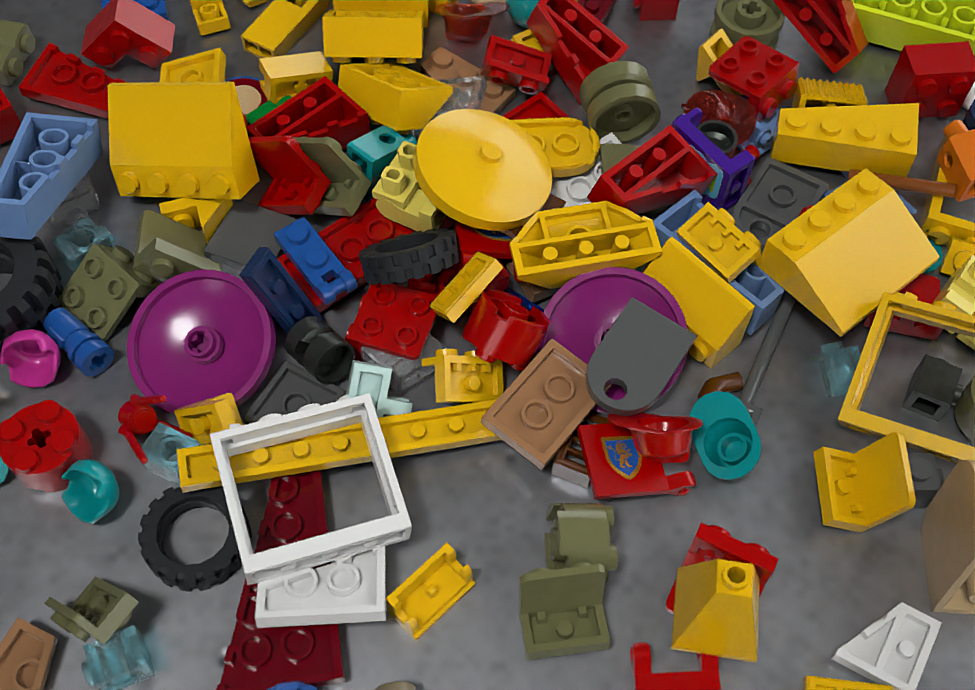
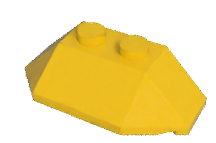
M608 201L536 212L509 245L517 279L548 289L562 287L580 274L607 267H621L634 270L662 254L653 219L645 216L640 217L632 211Z

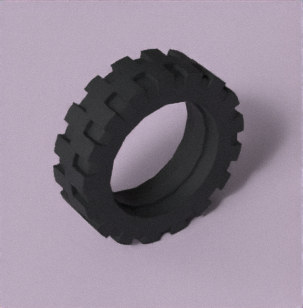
M446 228L439 230L428 229L424 232L415 231L408 235L402 234L395 236L396 238H387L381 240L380 243L369 245L368 248L362 249L361 253H359L365 281L375 285L381 283V285L390 284L394 281L401 283L412 278H423L427 274L433 275L441 272V269L452 267L460 259L454 232Z
M223 486L182 492L181 487L166 489L163 491L164 496L159 500L155 498L148 506L150 508L148 514H143L141 518L142 532H138V543L142 548L140 552L143 559L154 575L159 577L164 584L171 588L178 586L181 591L191 592L192 588L205 591L211 589L210 585L218 582L221 585L229 580V574L233 571L237 572L241 568L242 561ZM241 504L243 516L245 519L250 539L252 538V530L249 524L248 516ZM207 507L219 511L226 517L229 524V534L223 547L213 557L198 564L184 565L172 561L166 555L163 548L164 535L169 525L180 514L193 508Z

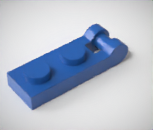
M305 217L274 233L277 244L325 305L334 302L338 294L344 291L349 293L358 288L353 274L348 269H345ZM335 278L334 281L327 283L328 280Z

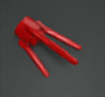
M133 394L130 396V401L124 403L119 409L118 421L121 427H119L118 433L126 438L142 464H147L148 458L134 433L146 434L155 427L186 440L193 438L191 433L157 419L155 410L149 405L166 402L167 398L164 395L141 397Z

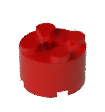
M488 289L485 293L483 290L463 330L462 336L477 347L475 355L489 363H495L496 359L508 363L514 369L523 371L532 361L550 324L549 318L535 306L532 307L531 311H528L520 305L523 299L510 293L496 289Z
M44 400L41 403L29 405L0 424V457L17 479L31 490L36 489L43 490L44 493H55L67 489L69 479L63 480L62 475L76 461L91 459L92 445L90 439L75 416L67 408L59 405L54 400Z

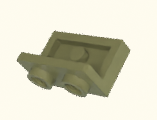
M95 576L70 607L65 606L52 597H49L44 604L54 611L50 619L62 629L73 634L84 643L92 637L105 645L115 631L120 630L128 623L132 616V610L139 601L126 591Z

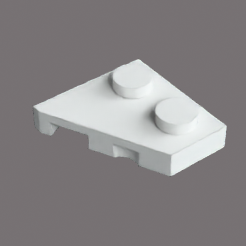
M902 602L851 641L838 648L833 653L831 659L877 684L893 686V690H916L942 622Z

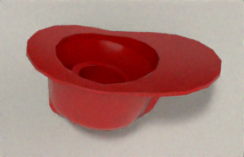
M611 413L607 416L608 421L612 424L630 429L636 450L646 459L657 463L686 462L690 456L692 431L703 425L701 419L687 416L666 417L648 413H639L631 416Z

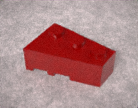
M540 0L526 22L543 50L552 54L551 62L580 106V86L585 78L595 69L610 62L619 61L629 48L625 42L576 0Z
M773 0L834 74L859 55L868 44L852 0Z
M324 76L246 127L248 137L283 135L296 138L330 137L336 140L342 149H345L348 143L369 133L370 125L368 113L330 79Z
M669 125L603 173L587 198L591 203L608 201L638 215L677 203L695 189L702 195L718 174Z

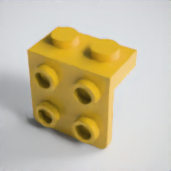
M892 432L856 453L824 446L813 452L823 525L862 533L915 506L916 497L903 434Z

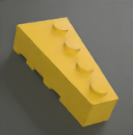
M919 103L780 108L773 132L774 139L771 145L770 157L780 162L849 172L850 169L864 170L866 168L870 172L907 177L917 156Z

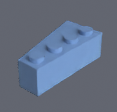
M26 112L0 168V237L31 240L103 154L98 119Z
M696 189L653 220L661 248L673 236L704 262L678 238L676 233L685 222L704 206L701 203L703 197ZM753 263L729 283L755 305L745 331L750 336L773 316L785 291Z

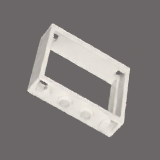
M370 393L352 398L345 395L340 397L337 402L325 405L317 403L308 404L301 407L297 412L286 415L278 413L268 414L260 418L258 422L242 426L240 424H229L230 429L210 434L247 585L410 539L412 524ZM361 423L389 516L253 554L229 457Z

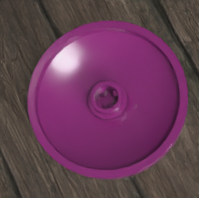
M607 267L574 277L554 294L544 310V314L549 318L550 324L538 349L540 352L551 339H554L588 365L592 354L632 297L687 329V324L676 299L657 280L636 270ZM686 356L655 402L662 398L675 384L684 366ZM612 384L606 395L613 400H619L625 397V392L621 386ZM598 405L591 411L603 415L611 414Z
M203 269L176 275L160 284L145 298L132 320L127 339V360L131 375L137 387L145 396H166V402L155 405L175 414L174 410L225 393H232L238 407L256 392L269 372L276 345L274 322L270 312L246 283L231 274Z

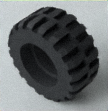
M34 236L31 240L0 237V273L13 274L8 284L0 291V354L4 340L17 331L34 329L46 332L43 327L45 317L52 310L61 307L58 297L62 295L63 286L60 282L62 278L45 245L37 236Z

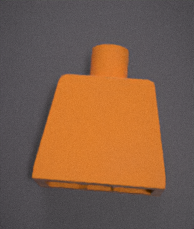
M955 120L949 123L943 130L947 141L938 156V163L947 182L957 184L955 199L961 202L975 197V129L969 131L962 120Z

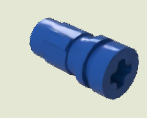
M57 308L48 313L43 321V327L48 332L47 335L55 341L59 348L68 353L69 360L85 376H97L111 365L114 359V351L98 334L91 333L76 316L72 315L65 308Z

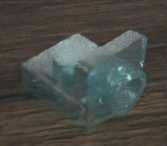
M842 341L820 345L821 353L809 355L810 362L819 361L827 397L847 394L860 359L858 345L843 347Z

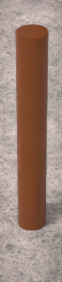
M850 169L848 180L862 170ZM872 172L893 189L954 198L956 194L957 184Z

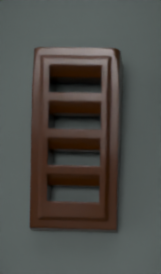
M590 412L584 420L591 424L611 423L606 417ZM576 429L559 449L553 463L552 475L588 488L590 480L586 466L567 459L568 455L584 460L583 452L572 447L573 443L581 446Z

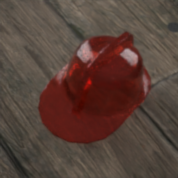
M505 2L443 3L435 7V11L444 17L446 38L462 42H475L483 38L488 32L492 15L500 14L510 9V5Z
M705 89L693 94L686 103L681 104L683 113L687 114L697 107L703 112L700 124L709 120H718L729 124L738 135L737 146L749 139L756 127L757 116L754 107L747 99L739 95L715 89Z

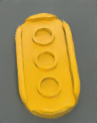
M562 117L511 120L527 131L541 146L548 158L552 177H569L582 174L592 168L598 159L599 137L594 129L590 127L589 130L578 119Z

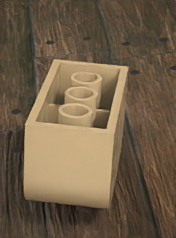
M961 460L956 464L928 505L923 517L921 540L931 612L975 615V460Z

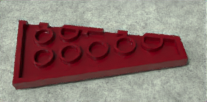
M322 470L272 478L267 495L268 502L263 520L260 521L257 533L258 540L254 554L328 533ZM328 562L311 568L316 569L331 564L332 562ZM245 578L235 616V628L231 643L227 646L224 658L225 666L220 684H217L216 690H268L280 682L297 680L314 685L315 687L345 682L339 623L257 628L255 611L258 583L247 585Z

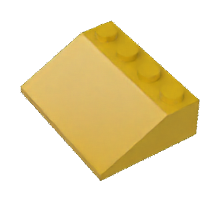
M234 82L110 83L108 85L110 167L120 196L242 199L260 180Z
M865 168L768 238L758 267L842 337L878 308L884 291L892 294L899 292L937 262L940 256L895 190Z

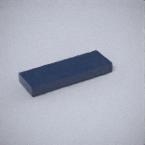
M259 247L239 276L284 331L288 334L297 322L310 316L319 317L325 322V319L269 247Z

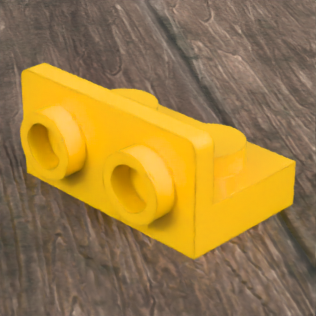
M708 202L685 222L676 233L680 240L729 284L751 263L755 266L759 265L762 257V245L751 232L745 231L743 233L735 226L734 218L725 209L720 208L717 210Z
M458 349L435 350L434 357L421 359L422 367H435L436 403H475L498 399L504 393L501 360L496 359L495 363L486 362L475 355V350L465 351L464 356H459Z

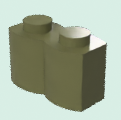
M0 19V85L12 86L15 83L16 79L23 73V62L35 49V37L26 23Z

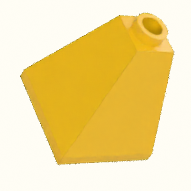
M715 559L677 568L671 638L672 650L697 654L705 653L722 658L756 663L758 654L760 579L753 564Z

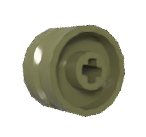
M718 0L709 38L722 28L732 45L746 36L776 50L785 15L773 0Z
M625 60L610 62L595 69L581 84L579 97L586 113V121L589 130L590 127L594 129L599 140L612 132L622 144H629L643 138L658 124L661 109L645 67L637 62Z

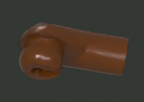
M734 372L709 378L705 381L697 395L698 400L705 394L715 391L733 392L742 390L743 380L741 374Z

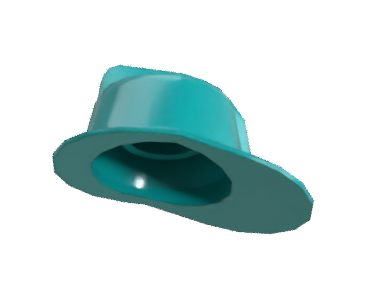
M715 391L702 396L695 402L689 417L701 419L703 422L701 427L692 431V439L704 466L709 473L719 479L733 480L745 476L754 469L760 460L762 450L760 436L747 408L739 398L729 392Z

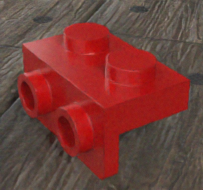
M491 35L488 40L480 75L488 77V80L492 83L499 85L510 84L519 87V90L524 93L537 94L543 92L549 84L550 78L547 75L552 54Z

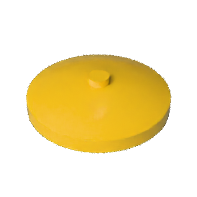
M459 109L443 113L425 126L414 150V172L424 194L438 209L452 219L477 229L502 231L520 227L526 224L536 212L541 211L550 195L552 172L548 158L541 146L522 127L495 113L476 109Z

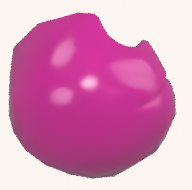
M28 329L17 331L4 340L0 364L7 365L12 382L28 388L45 387L54 381L60 366L61 353L58 345L49 335L42 331Z

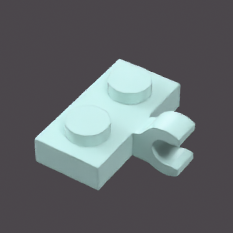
M352 361L346 392L349 398L370 393L377 418L383 417V414L398 415L411 413L413 405L412 402H409L408 398L387 396L392 374L390 366Z

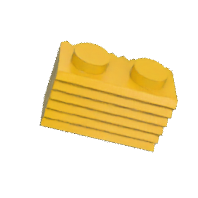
M802 77L797 80L798 87L792 101V108L868 105L861 83L856 86L855 83L850 85L848 82L843 84L841 81L838 83L832 81L830 83L829 80L825 82L822 79L817 81L815 78L812 80L806 78L804 80Z

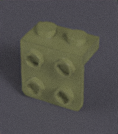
M292 137L299 142L304 153L320 165L321 171L331 181L321 198L319 207L313 214L353 216L360 207L361 201L372 183L362 173L360 165L350 160L341 150V145L330 137Z
M145 210L140 215L133 270L165 282L176 275L193 270L221 271L222 264L205 258L203 250L206 247V239L202 232L151 210Z
M93 243L63 289L62 295H59L58 300L61 303V307L76 316L91 333H96L103 341H107L135 298L145 299L160 284L156 281V278L133 270V259L135 256L126 248L115 245L112 248Z
M582 562L563 569L537 568L520 576L519 620L526 660L610 649L611 641L602 605L606 579L604 565H592L591 563Z

